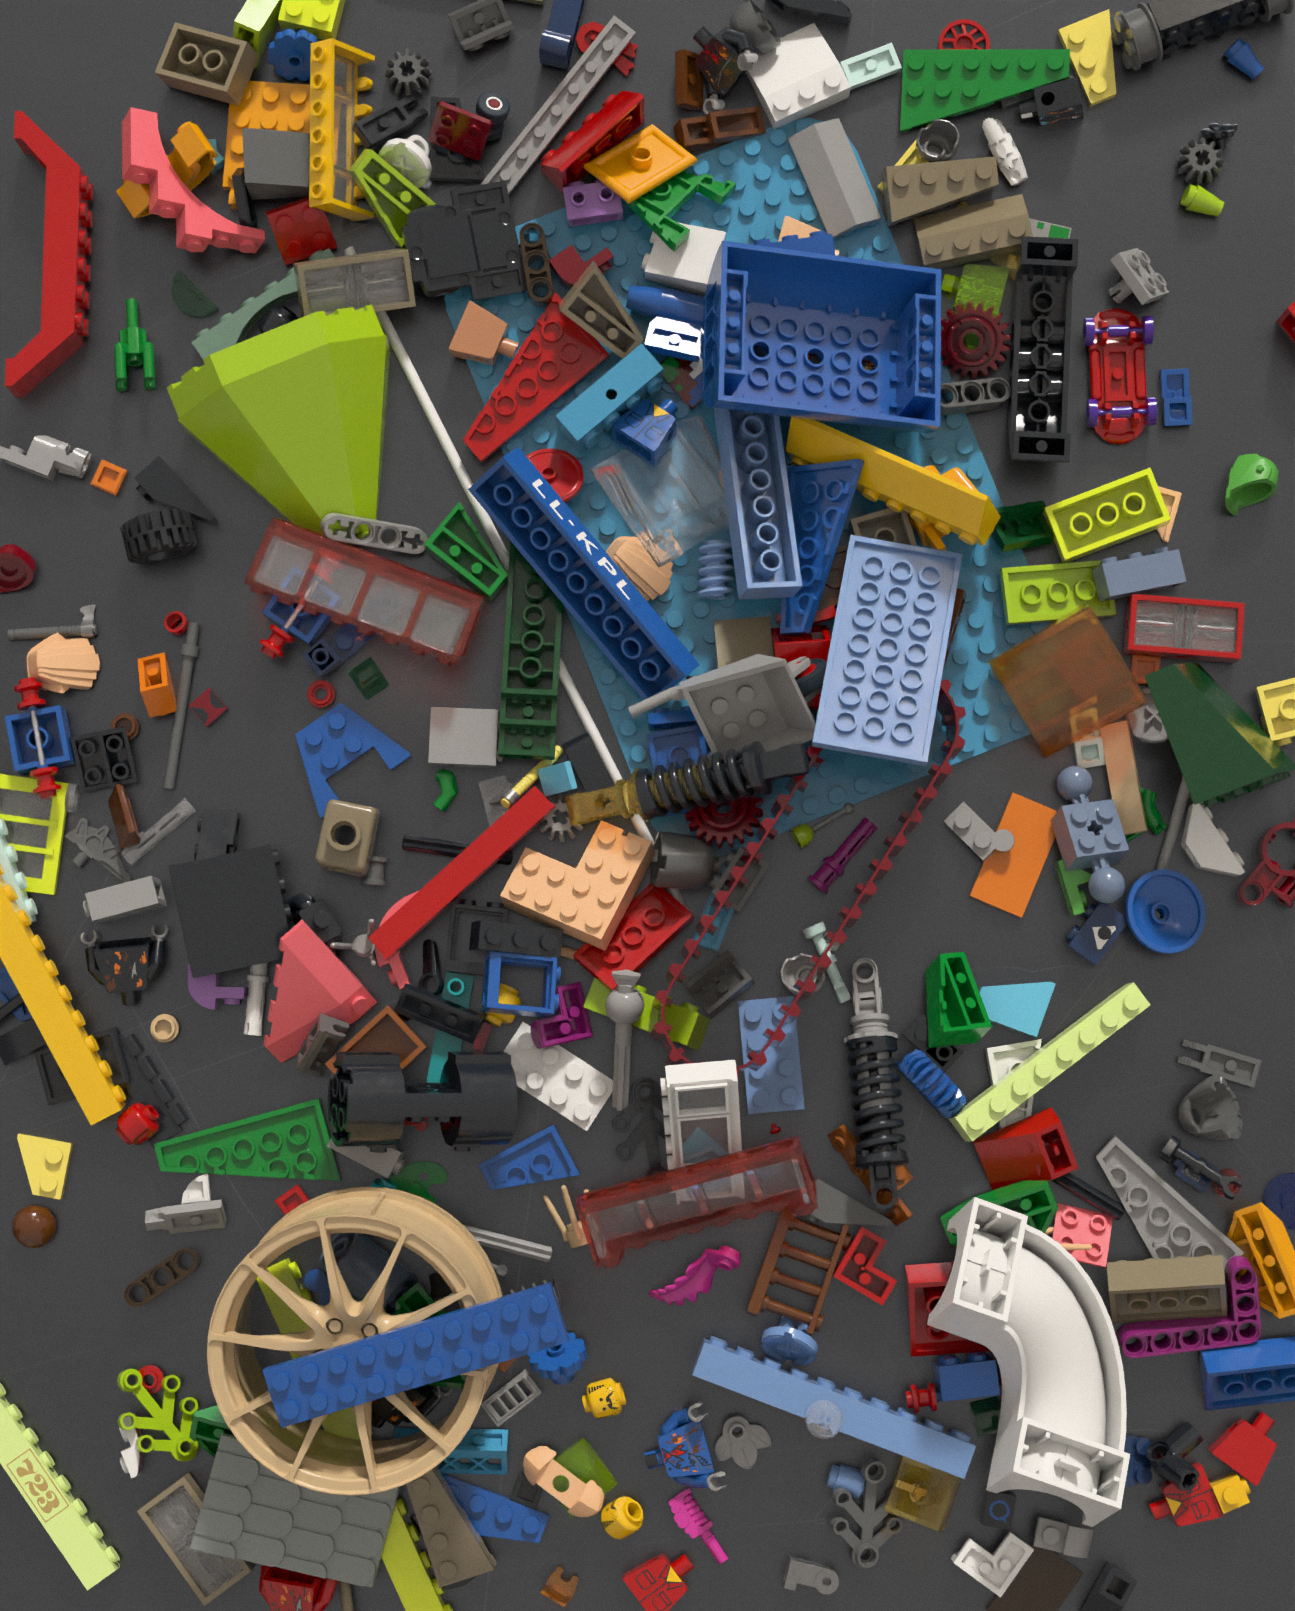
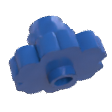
M285 29L282 32H278L275 36V41L269 43L268 62L276 66V74L283 76L287 80H292L295 77L300 81L308 80L310 78L311 43L317 42V37L309 34L306 30Z
M568 1333V1343L528 1354L531 1370L539 1372L541 1378H549L558 1385L571 1382L575 1372L582 1368L581 1362L585 1361L588 1357L584 1340L576 1339L574 1333Z

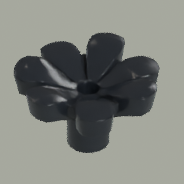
M1218 123L1209 124L1210 128L1201 129V133L1204 138H1211L1215 141V150L1226 149L1225 138L1233 137L1238 125L1223 124L1219 127Z

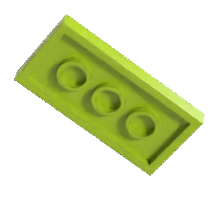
M1101 560L1001 568L999 576L1005 624L1015 625L1115 616V600L1099 602L1092 569L1101 565Z

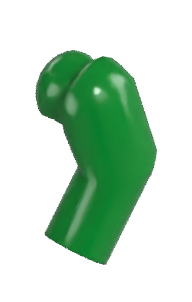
M440 769L435 774V780L439 782L441 793L433 805L445 812L457 795L458 787L455 775L450 770Z

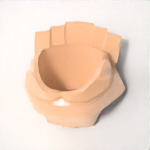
M622 536L612 542L606 553L646 601L654 600L668 589L673 573L671 571L673 563L656 551L654 540Z
M56 633L33 647L27 655L28 677L35 678L36 682H42L43 688L41 689L64 693L69 688L90 689L93 680H96L97 671L100 668L99 656L95 653L94 646L90 645L88 638L65 639L59 633Z

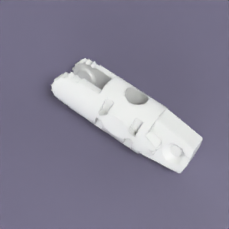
M985 119L982 128L989 142L990 151L994 157L996 156L997 165L1010 185L1016 186L1028 179L1022 157L1011 134L1007 133L1002 125L1003 123L999 119Z

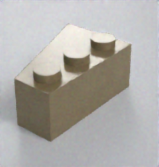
M593 260L559 303V309L623 359L641 344L643 336Z

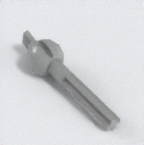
M630 970L612 971V977L617 984V988H614L609 993L605 1003L607 1015L615 1022L612 1107L617 1108L618 1111L626 1109L629 1105L632 1026L641 1017L645 1006L642 994L634 988L641 974Z

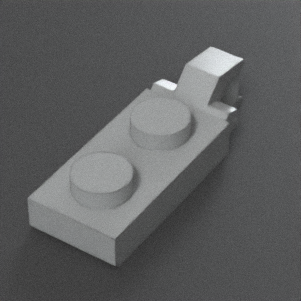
M221 1199L165 1206L145 1211V1225L147 1231L163 1229L169 1231L170 1234L225 1228L226 1215Z

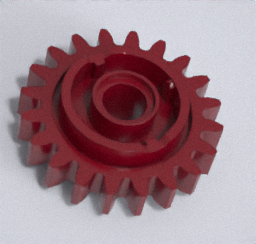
M969 300L966 309H964L961 303H957V313L948 309L946 314L949 320L941 317V325L944 327L941 328V356H946L942 365L946 366L952 363V374L959 368L962 369V378H965L967 373L971 371L973 378L976 379L979 370L985 376H988V366L997 370L999 364L996 359L1004 362L1007 358L1001 351H1009L1011 348L1004 341L1009 340L1012 334L1003 333L1009 326V323L1000 324L999 321L1003 313L993 316L994 306H990L985 311L983 309V301L978 304L977 308H974L972 300ZM966 334H976L980 340L979 345H969L966 341Z
M755 792L752 797L740 796L735 801L726 799L721 804L712 802L707 807L698 805L695 809L685 814L686 821H692L689 824L690 831L697 830L696 837L698 840L706 836L707 846H710L714 840H717L719 849L722 848L724 841H727L729 847L733 848L734 839H738L741 844H744L743 835L747 834L753 837L754 833L751 827H760V821L757 818H761L764 815L763 810L759 808L763 806L762 798H757L759 793ZM721 806L731 807V810L727 813L717 812Z

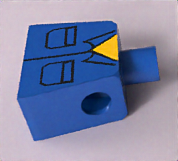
M665 399L659 406L649 400H642L612 424L613 441L655 467L676 436L677 426L673 415L678 411L677 405L670 399Z

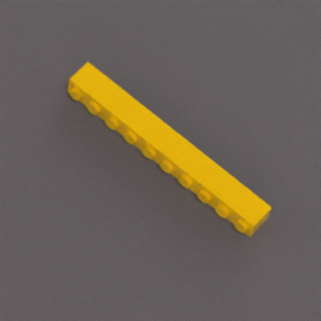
M0 863V958L90 1125H93L122 1110L125 1106V1094L119 1085L114 1086L110 1077L112 1070L106 1060L101 1061L97 1053L99 1047L95 1038L92 1035H87L83 1027L86 1023L79 1010L75 1011L70 1003L72 996L65 985L61 986L56 977L59 974L57 967L52 960H47L44 955V943L39 935L36 934L34 936L29 927L32 924L31 919L24 909L20 910L15 901L18 899L17 893L11 884H6L2 876L4 869Z

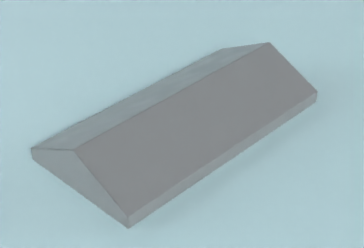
M839 118L815 123L788 138L789 145L827 234H833L834 239L881 220L879 211Z

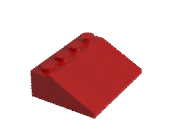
M621 91L616 96L614 94L610 95L603 102V108L597 114L594 112L589 114L582 122L583 126L576 133L574 131L568 133L562 140L563 144L556 151L552 149L544 155L541 160L543 162L541 163V172L562 194L563 187H568V184L581 181L589 174L583 167L586 163L625 141L645 123L644 96L641 93Z
M954 1262L905 1265L911 1357L991 1351L980 1343L927 1325L929 1314L935 1308L945 1290Z

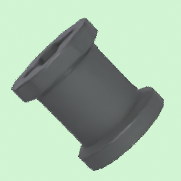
M371 856L368 873L361 880V885L385 887L386 882L383 881L384 866L388 863V858Z

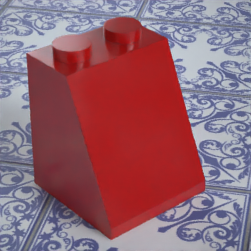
M826 624L812 625L810 634L783 635L780 634V628H771L774 657L786 659L787 663L804 656L809 659L821 658L827 662L831 638ZM821 692L806 703L808 707L814 710L819 709Z

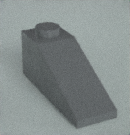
M818 1178L813 1182L799 1207L805 1211L802 1216L816 1224L819 1220L825 1223L890 1226L892 1223L891 1220Z

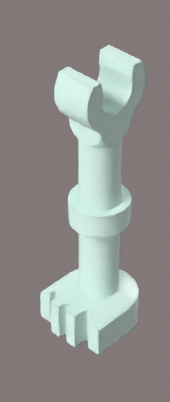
M823 921L802 930L805 939H813L819 955H821L827 945L823 939V934L827 930ZM828 951L827 955L832 963L826 971L839 1003L850 1000L851 996L835 964L837 961L835 954L831 955V952Z

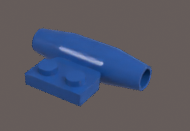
M630 286L626 308L654 319L649 324L644 347L652 353L699 362L704 342L705 296L665 287Z

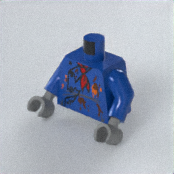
M698 1401L691 1407L677 1411L669 1417L662 1425L660 1434L657 1436L660 1448L645 1452L644 1456L648 1470L665 1465L668 1477H673L676 1483L693 1488H710L713 1491H718L727 1487V1485L722 1486L718 1483V1477L725 1476V1472L720 1471L709 1474L715 1471L701 1420L707 1417L708 1413H699L698 1407L704 1403Z

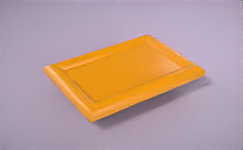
M651 124L589 161L583 167L630 204L697 163L698 159Z

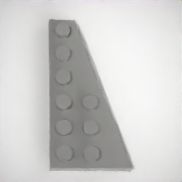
M1114 1136L1096 1155L1099 1164L1154 1259H1170L1178 1256L1186 1258L1202 1257L1204 1255H1223L1225 1274V1266L1228 1260L1235 1256H1242L1244 1253L1242 1249L1118 1137Z

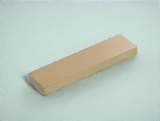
M1126 720L1099 726L1103 740L1111 796L1114 800L1124 835L1146 832L1148 829L1129 722Z

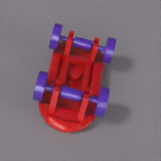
M1118 308L1106 309L1098 313L1094 318L1083 319L1084 346H1088L1090 399H1087L1086 423L1087 427H1094L1096 433L1103 440L1112 444L1129 443L1139 436L1145 424L1146 426L1156 425L1157 421L1156 398L1146 396L1144 344H1152L1153 318L1152 316H1143L1140 323L1138 318L1131 312Z

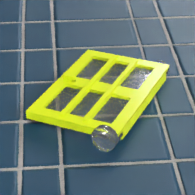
M0 773V819L5 821L8 829V834L5 835L9 846L13 845L17 853L18 861L15 862L19 872H23L27 880L28 887L25 890L56 895L67 811L75 812L77 809L80 794L79 784L54 781L55 784L61 785L62 790L57 792V797L41 800L40 795H33V790L38 787L36 778Z

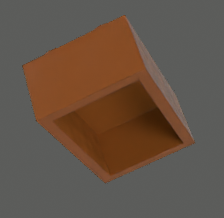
M387 1005L338 1052H394L400 1055V1066L403 1072L429 1047L394 1012V1009ZM336 1054L325 1063L333 1074H336L337 1071L333 1064L336 1060Z

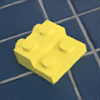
M1295 678L1256 687L1255 692L1262 714L1260 720L1263 731L1278 747L1291 744V738L1295 737Z

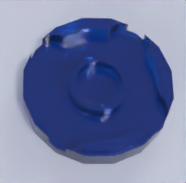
M1290 1172L1278 1175L1269 1182L1264 1190L1263 1204L1283 1222L1286 1229L1295 1230V1173Z

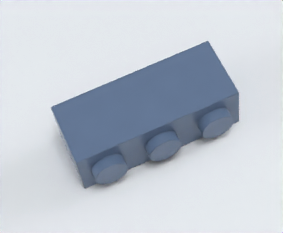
M1162 547L1152 550L1151 555L1143 556L1142 552H1136L1126 555L1125 560L1118 561L1117 557L1101 560V565L1092 569L1099 602L1129 597L1131 594H1145L1176 588L1187 582L1179 549L1168 551V547Z

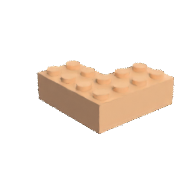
M601 820L577 868H573L526 847L500 897L505 908L551 928L563 929V933L606 951L655 856L652 841L630 832L626 837L623 829Z

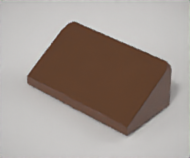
M117 784L108 800V805L120 848L125 849L139 844L141 838L129 795L121 784Z

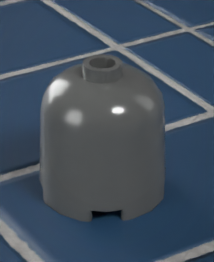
M658 831L653 846L654 849L658 850L657 862L651 861V884L660 888L699 890L706 887L711 880L712 874H717L719 869V858L714 857L712 845L707 846L705 838L698 840L696 836Z

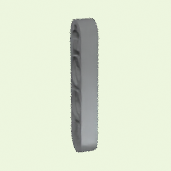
M329 513L321 521L322 532L328 538L341 542L419 554L425 550L424 544L428 540L427 535L417 527L352 515ZM335 520H337V523L341 526L348 527V536H346L347 532L343 529H335L333 533L328 528L329 524H334ZM360 524H366L368 526L367 535L363 538H356L354 534L355 528ZM386 529H393L395 532L394 539L389 543L382 542V532ZM416 534L420 542L414 543L412 547L411 543L402 540V535L407 538H414Z

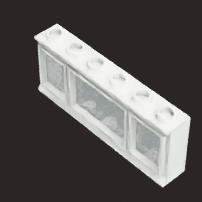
M735 1060L665 1066L666 1078H660L662 1096L668 1095L667 1098H662L663 1115H669V1117H664L665 1135L671 1134V1136L665 1137L667 1154H672L667 1156L668 1173L674 1172V1174H669L670 1192L676 1191L677 1203H679V1199L735 1194L745 1197L738 1079Z

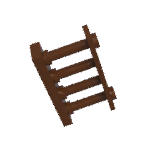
M784 1203L745 1313L756 1317L759 1311H770L806 1324L805 1333L811 1336L814 1331L819 1332L824 1316L820 1315V1311L841 1249L847 1250L851 1234L847 1233L849 1225L843 1224L839 1233L801 1220L797 1218L798 1215L793 1214L795 1206ZM795 1229L834 1243L830 1260L788 1245V1242L784 1241L787 1230L792 1231ZM786 1256L825 1270L821 1287L780 1273L779 1269L775 1268L777 1258ZM777 1283L817 1298L812 1313L809 1314L769 1299L770 1296L765 1295L768 1285Z

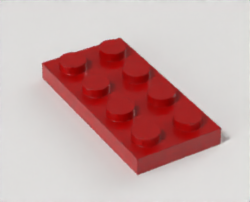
M650 883L630 902L606 951L585 943L573 954L574 960L611 992L614 988H617V984L612 977V971L630 970L638 972L694 920V915L664 888L655 887L654 884Z

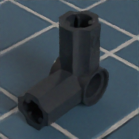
M1186 1422L1165 1441L1158 1440L1150 1444L1146 1450V1457L1160 1478L1167 1479L1181 1491H1191L1197 1485L1200 1474L1197 1469L1183 1458L1203 1441V1438L1189 1422Z

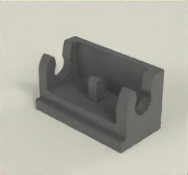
M320 1013L297 1053L296 1071L322 1077L325 1071L315 1068L313 1065L321 1068L327 1067L325 1063L331 1058L339 1042L345 1038V1032L349 1029V1023Z

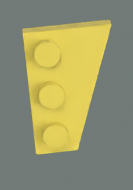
M1108 9L1063 27L1057 32L1063 48L1070 49V64L1089 107L1116 96L1110 13Z

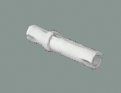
M268 962L251 966L250 975H247L249 990L243 1032L245 1035L262 1036L265 991L267 982L270 980V977H267Z

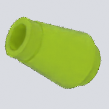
M1189 184L1182 195L1180 204L1185 206L1186 210L1218 217L1223 209L1224 201H1221L1199 184L1195 186Z

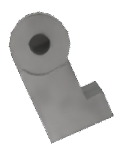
M789 1556L782 1585L785 1589L795 1591L798 1583L815 1587L820 1593L829 1595L837 1590L839 1578L834 1569L829 1566Z

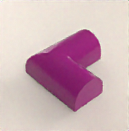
M581 982L557 986L555 994H559L557 1016L535 1020L531 1023V1038L538 1049L593 1037L588 1012L583 1007L585 999Z

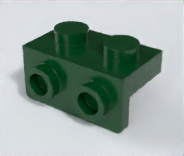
M1043 500L1008 507L1003 506L996 509L1000 519L994 528V532L991 534L1001 552L1050 544L1054 535L1042 516L1046 507Z

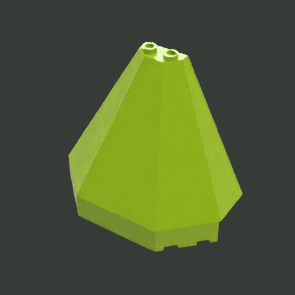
M366 305L357 310H354V307L336 309L327 316L325 311L314 312L210 354L203 359L205 365L193 367L181 376L182 381L167 387L179 418L178 421L184 430L324 552L328 550L333 553L340 551L346 547L345 544L347 543L332 540L322 532L321 521L327 514L340 513L377 520L391 346L387 335L383 333L372 305ZM335 520L334 524H329L328 528L333 533L335 529H343L347 532L346 536H348V527L341 526L337 523V520ZM366 524L358 525L354 531L355 537H365L368 533V526Z

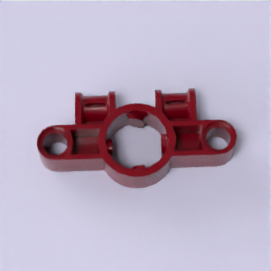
M1295 817L1291 822L1280 823L1267 829L1259 838L1256 848L1258 862L1236 889L1235 896L1239 904L1251 907L1260 904L1270 894L1284 906L1290 909L1294 906L1295 869L1291 871L1280 869V864L1269 859L1267 845L1276 837L1274 833L1279 830L1290 831L1295 838ZM1247 886H1251L1256 890L1257 896L1254 901H1249L1244 895V890Z

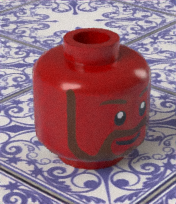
M141 1103L131 1105L117 1118V1134L129 1145L145 1143L159 1129L157 1120L159 1115L151 1105L145 1106Z

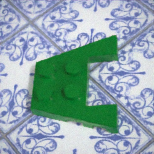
M687 169L630 204H627L675 252L689 238L690 229L672 220L671 217L696 192L722 205L735 192L736 183L726 180V184L714 181L711 175L703 173L701 176L687 173Z

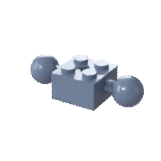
M1069 766L1058 775L1057 789L1063 798L1072 801V805L1061 806L1051 819L1066 871L1093 868L1094 872L1088 882L1090 894L1101 903H1113L1123 895L1125 880L1118 870L1111 868L1109 865L1118 864L1129 851L1114 800L1089 802L1088 795L1093 787L1090 773L1081 766Z

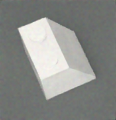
M679 223L690 229L689 238L674 252L653 231L650 243L654 244L651 254L645 253L641 269L645 270V279L688 293L705 296L711 268L721 242L726 241V232Z

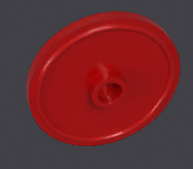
M541 449L526 455L565 503L572 500L580 492L584 482L583 468L572 454L559 449Z

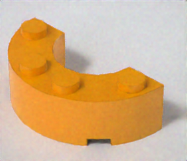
M189 121L182 124L177 129L178 133L171 139L174 150L167 155V158L181 181L192 191L213 170L216 165L214 157L217 158L218 155L199 126ZM123 180V185L116 192L133 218L150 215L149 184H137L133 181Z

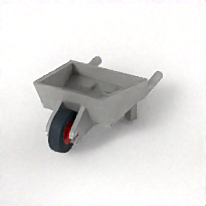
M756 654L698 676L686 677L687 680L679 682L680 686L666 689L628 707L632 717H636L670 700L686 699L711 749V752L706 755L711 766L712 754L714 752H720L727 763L726 753L728 749L733 748L738 752L741 751L743 746L755 741L761 742L765 751L768 752L788 745L802 744L813 739L816 723L806 703L822 691L827 662L821 658L809 659L804 656L787 663L786 659Z

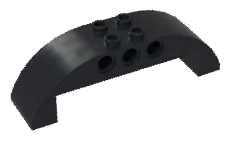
M1022 236L1013 298L1009 373L1011 394L1008 399V436L1012 460L1069 463L1071 433H1067L1073 274L1078 266L1079 239Z

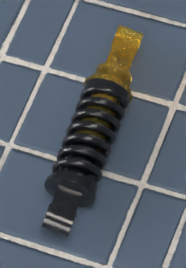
M755 741L743 746L741 751L738 752L733 748L728 749L726 753L727 763L720 752H714L712 754V765L706 755H701L698 757L697 765H695L691 758L685 759L683 769L676 761L669 764L668 772L663 765H657L654 775H652L648 768H636L632 772L631 780H617L614 787L566 796L565 800L570 825L591 823L598 819L620 814L625 819L639 814L647 822L655 817L666 816L668 812L680 813L683 808L690 811L698 805L707 807L712 802L716 804L724 803L726 799L735 801L740 796L752 797L755 792L761 795H769L772 792L773 780L797 777L810 773L805 744L788 745L766 752L761 742ZM608 798L610 800V803L606 804V807H604L603 803L606 802Z

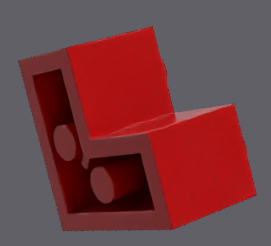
M859 1226L847 1250L836 1265L832 1276L883 1306L897 1280L875 1268L873 1264L887 1241L866 1228Z

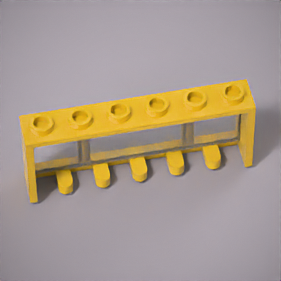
M330 38L311 43L309 207H315L350 219L351 222L374 218V212L357 207V200L365 197L348 170L357 160V146L363 145L352 127L359 118L372 114L371 106L367 104L358 105V92L369 90L373 85L372 80L367 77L358 78V65L374 62L375 56Z

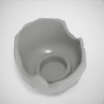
M800 953L795 957L787 958L780 970L782 983L789 992L795 995L798 990L793 985L798 979L804 982L813 968L808 963L812 957L811 955ZM825 972L821 976L814 974L811 978L817 986L812 994L822 988L826 978Z

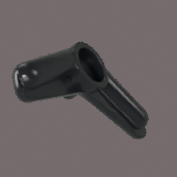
M427 939L423 942V976L419 980L418 988L438 995L443 991L444 982L441 978L438 948L435 941ZM398 1014L403 1020H411L409 1017Z

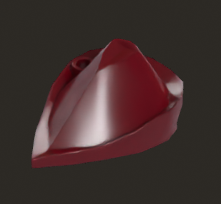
M6 544L0 547V593L15 591L28 586L36 573L37 565L28 552L14 544Z

